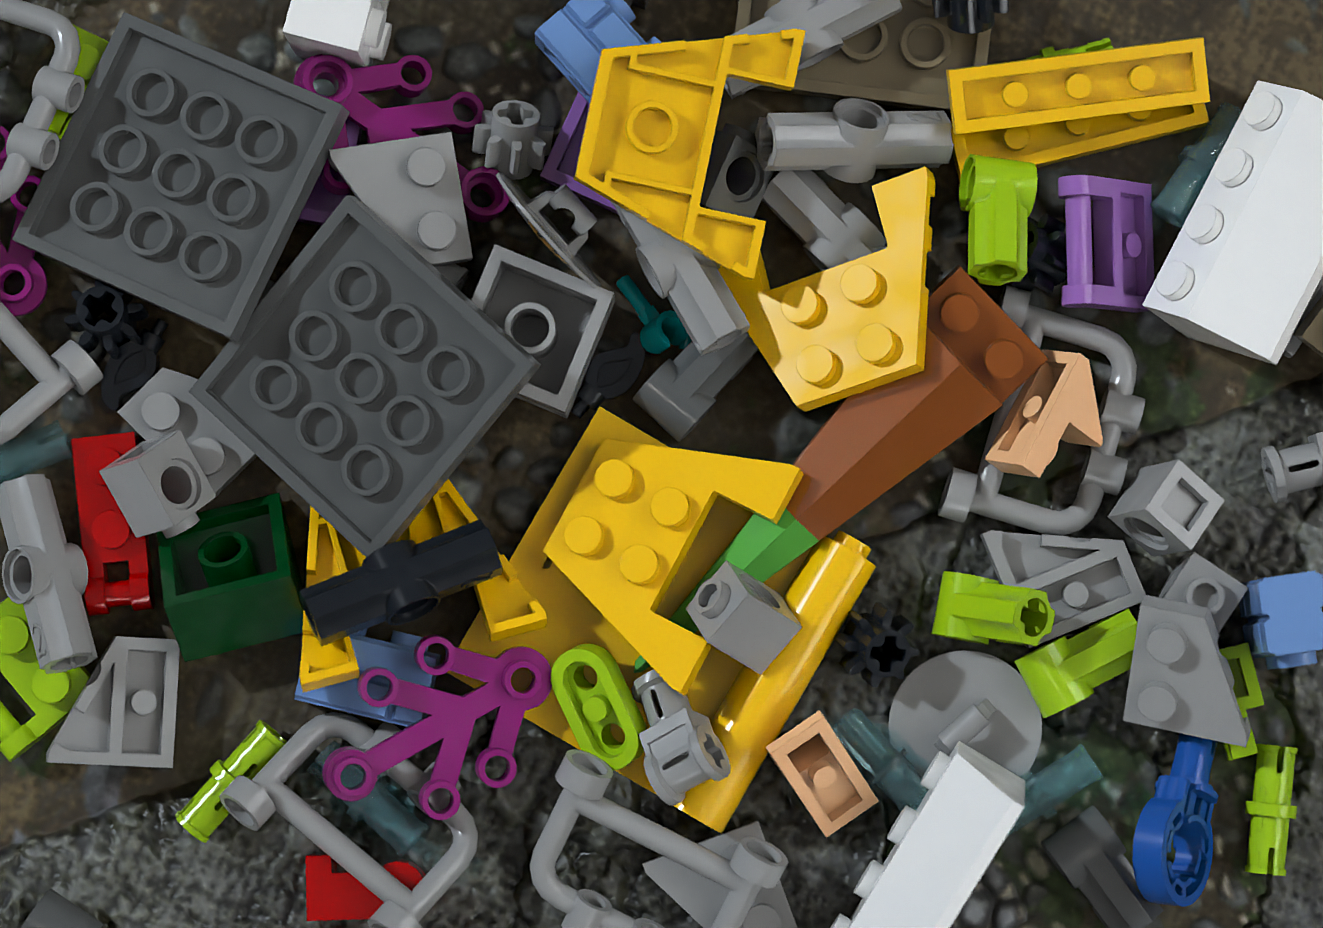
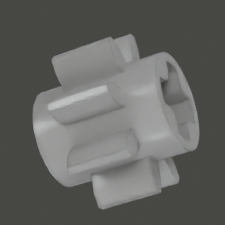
M519 100L502 101L496 104L492 111H483L481 124H476L474 128L472 152L486 154L484 167L497 169L511 180L522 179L529 176L533 169H543L544 157L550 155L554 129L549 126H539L541 113L533 105Z

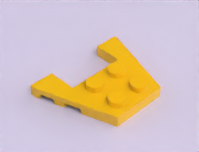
M787 29L775 33L740 34L718 39L689 42L683 40L602 49L574 180L738 277L752 281L755 277L766 221L702 208L700 206L726 77L791 91L796 80L805 30Z
M926 166L872 186L887 242L885 249L774 289H770L761 250L755 277L752 281L742 279L721 266L718 269L728 288L732 291L739 307L746 315V319L750 324L747 331L795 405L804 412L924 371L929 289L925 287L927 252L931 251L933 230L929 225L930 197H935L934 175Z
M604 438L543 552L664 681L676 692L686 696L712 645L707 643L704 638L656 614L655 612L718 496L777 525L804 473L800 468L792 464Z
M447 479L397 541L408 539L414 540L418 544L477 521L478 518L450 480ZM311 506L306 588L362 566L363 560L366 558ZM499 552V559L503 566L502 574L491 580L474 585L490 642L546 628L547 626L545 610L536 598L532 599L517 578L516 570L505 555H500ZM304 611L299 675L302 692L359 678V667L350 636L321 647L312 632Z

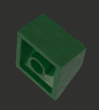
M280 493L199 512L197 515L200 520L194 526L170 538H165L162 531L157 532L164 609L184 662L303 633L304 608L300 600V590L304 588Z

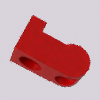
M326 853L305 856L307 921L369 919L384 903L348 871H337V862ZM408 860L390 861L382 866L411 891L426 875L420 866Z

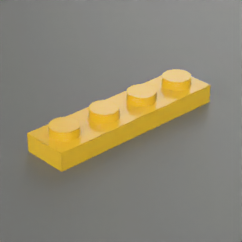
M1201 37L946 70L952 128L955 135L1210 102L1204 38Z
M1205 103L957 135L953 134V128L951 127L954 145L952 153L960 181L964 163L970 154L1031 162L1037 168L1204 127L1209 123Z

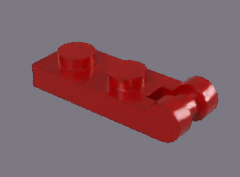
M126 432L71 439L81 543L88 566V583L85 589L89 616L105 615L110 613L111 607L132 605L134 611L154 609L155 595L149 535L135 537L99 472L139 444L138 433ZM128 562L129 580L109 582L107 564Z

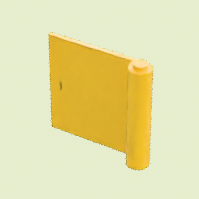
M599 406L509 560L524 588L533 600L535 598L545 610L547 616L546 628L490 642L480 609L458 648L496 658L508 648L516 646L529 647L541 653L547 659L552 670L555 661L564 652L580 644H595L606 649L614 657L630 692L637 678L654 670L649 666L643 672L634 673L635 661L640 654L543 550L604 438L668 446ZM721 496L716 498L655 612L656 614L667 620L671 618L754 513ZM838 530L833 540L825 536L763 582L780 593L802 628L761 675L716 647H711L687 692V697L693 711L709 717L713 732L721 741L728 755L730 774L720 781H714L710 778L685 792L684 800L675 805L676 808L719 833L724 831L768 755L766 746L774 742L779 736L834 641L835 635L838 634L849 612L874 572L876 566L866 559L872 550L870 547ZM699 630L694 633V634H696V635H698V636L704 638L703 635L701 634V632H700ZM585 665L583 669L585 679L589 683L596 685L597 674L595 670ZM519 668L511 676V685L515 691L527 689L532 682V675L528 668ZM450 670L447 672L474 689L486 683ZM551 688L547 698L539 706L526 710L523 717L581 750ZM635 701L647 729L650 728L642 703ZM611 724V734L614 739L624 743L625 734L623 729L617 724ZM645 752L626 767L615 770L656 794L645 773Z

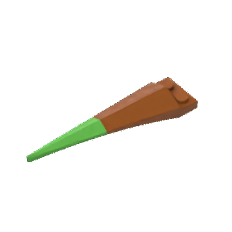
M958 264L929 292L924 371L844 398L792 464L800 468L804 475L778 524L776 525L753 514L671 616L669 621L692 633L697 632L699 629L685 608L695 597L699 587L706 580L710 579L726 560L763 583L1003 406L1002 403L1049 358ZM641 655L635 661L634 673L643 672L650 666Z

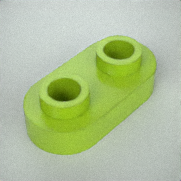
M588 643L575 646L561 654L552 667L551 685L580 749L602 759L613 771L626 767L638 759L644 752L638 734L646 730L647 727L616 660L603 647ZM585 665L595 670L597 674L596 685L589 683L585 679L583 674ZM611 724H617L623 729L625 734L624 743L614 739L611 734Z

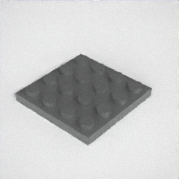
M123 12L84 92L81 104L74 112L61 138L56 160L45 171L12 240L36 253L239 343L329 157V150L333 148L350 112L337 102Z
M346 195L255 308L239 343L230 340L189 392L357 550L367 557L377 549L398 540L540 368L541 364L356 196Z

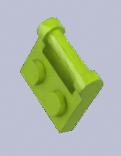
M7 597L0 603V672L36 714L21 726L0 701V751L9 762L20 757L68 716L91 675L84 666L62 673L46 674L45 670L40 669L23 604L12 602Z

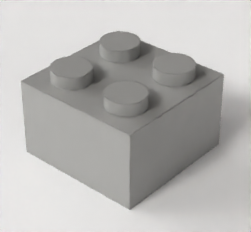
M494 244L471 301L541 364L540 368L516 395V398L568 418L615 304V295L609 290L599 286L593 288L582 279Z

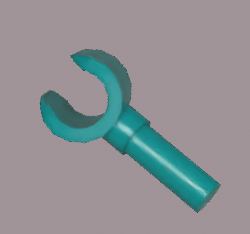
M629 275L617 281V287L645 325L640 332V341L642 347L647 352L660 354L670 347V343L677 346L688 338L689 334L675 311L669 310L659 314L655 307L650 305Z

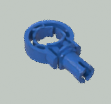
M1179 733L1170 775L1158 777V781L1156 780L1154 785L1155 795L1146 803L1139 816L1133 841V870L1140 893L1150 903L1186 907L1193 904L1205 888L1213 857V832L1210 821L1214 804L1217 803L1219 797L1217 792L1213 790V786L1209 784L1218 741ZM1172 838L1173 848L1176 851L1173 864L1171 861L1166 860V853L1171 852Z

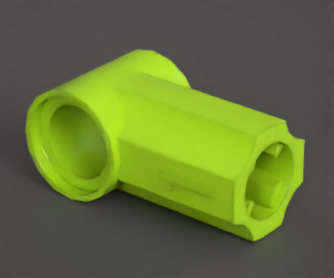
M970 154L964 163L959 186V204L961 210L968 212V275L974 276L980 284L1001 286L1009 282H1020L1027 273V218L1033 209L1038 181L1037 168L1034 163Z
M943 571L932 634L985 645L989 644L990 639L1002 643L1037 646L1044 635L1051 633L1055 610L1050 607L1047 592L1003 585L1000 584V581L970 574Z
M1129 608L1094 623L1088 629L1068 639L1065 635L1014 661L1043 718L1054 715L1095 693L1094 687L1131 669L1138 622L1131 614Z

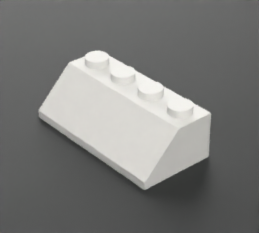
M1258 80L1142 305L1188 338L1277 365L1323 275V100L1303 90Z
M958 741L950 756L939 751L920 782L922 786L929 789L917 810L907 805L903 808L887 836L888 840L895 843L883 865L873 859L856 885L853 893L862 899L849 919L840 913L830 928H950L1024 809L1026 781Z

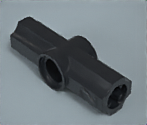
M481 519L418 544L414 540L407 539L383 546L363 560L362 566L300 590V600L312 632L322 647L384 621H387L389 625H400L414 621L434 610L440 604L441 598L501 575L503 566L488 527H485Z

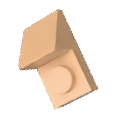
M1042 349L1049 359L1025 381L985 457L987 462L1001 472L1040 478L1045 467L1055 457L1060 439L1073 444L1094 447L1102 446L1103 437L1090 362L1081 353Z
M820 710L766 746L770 757L826 838L879 802Z

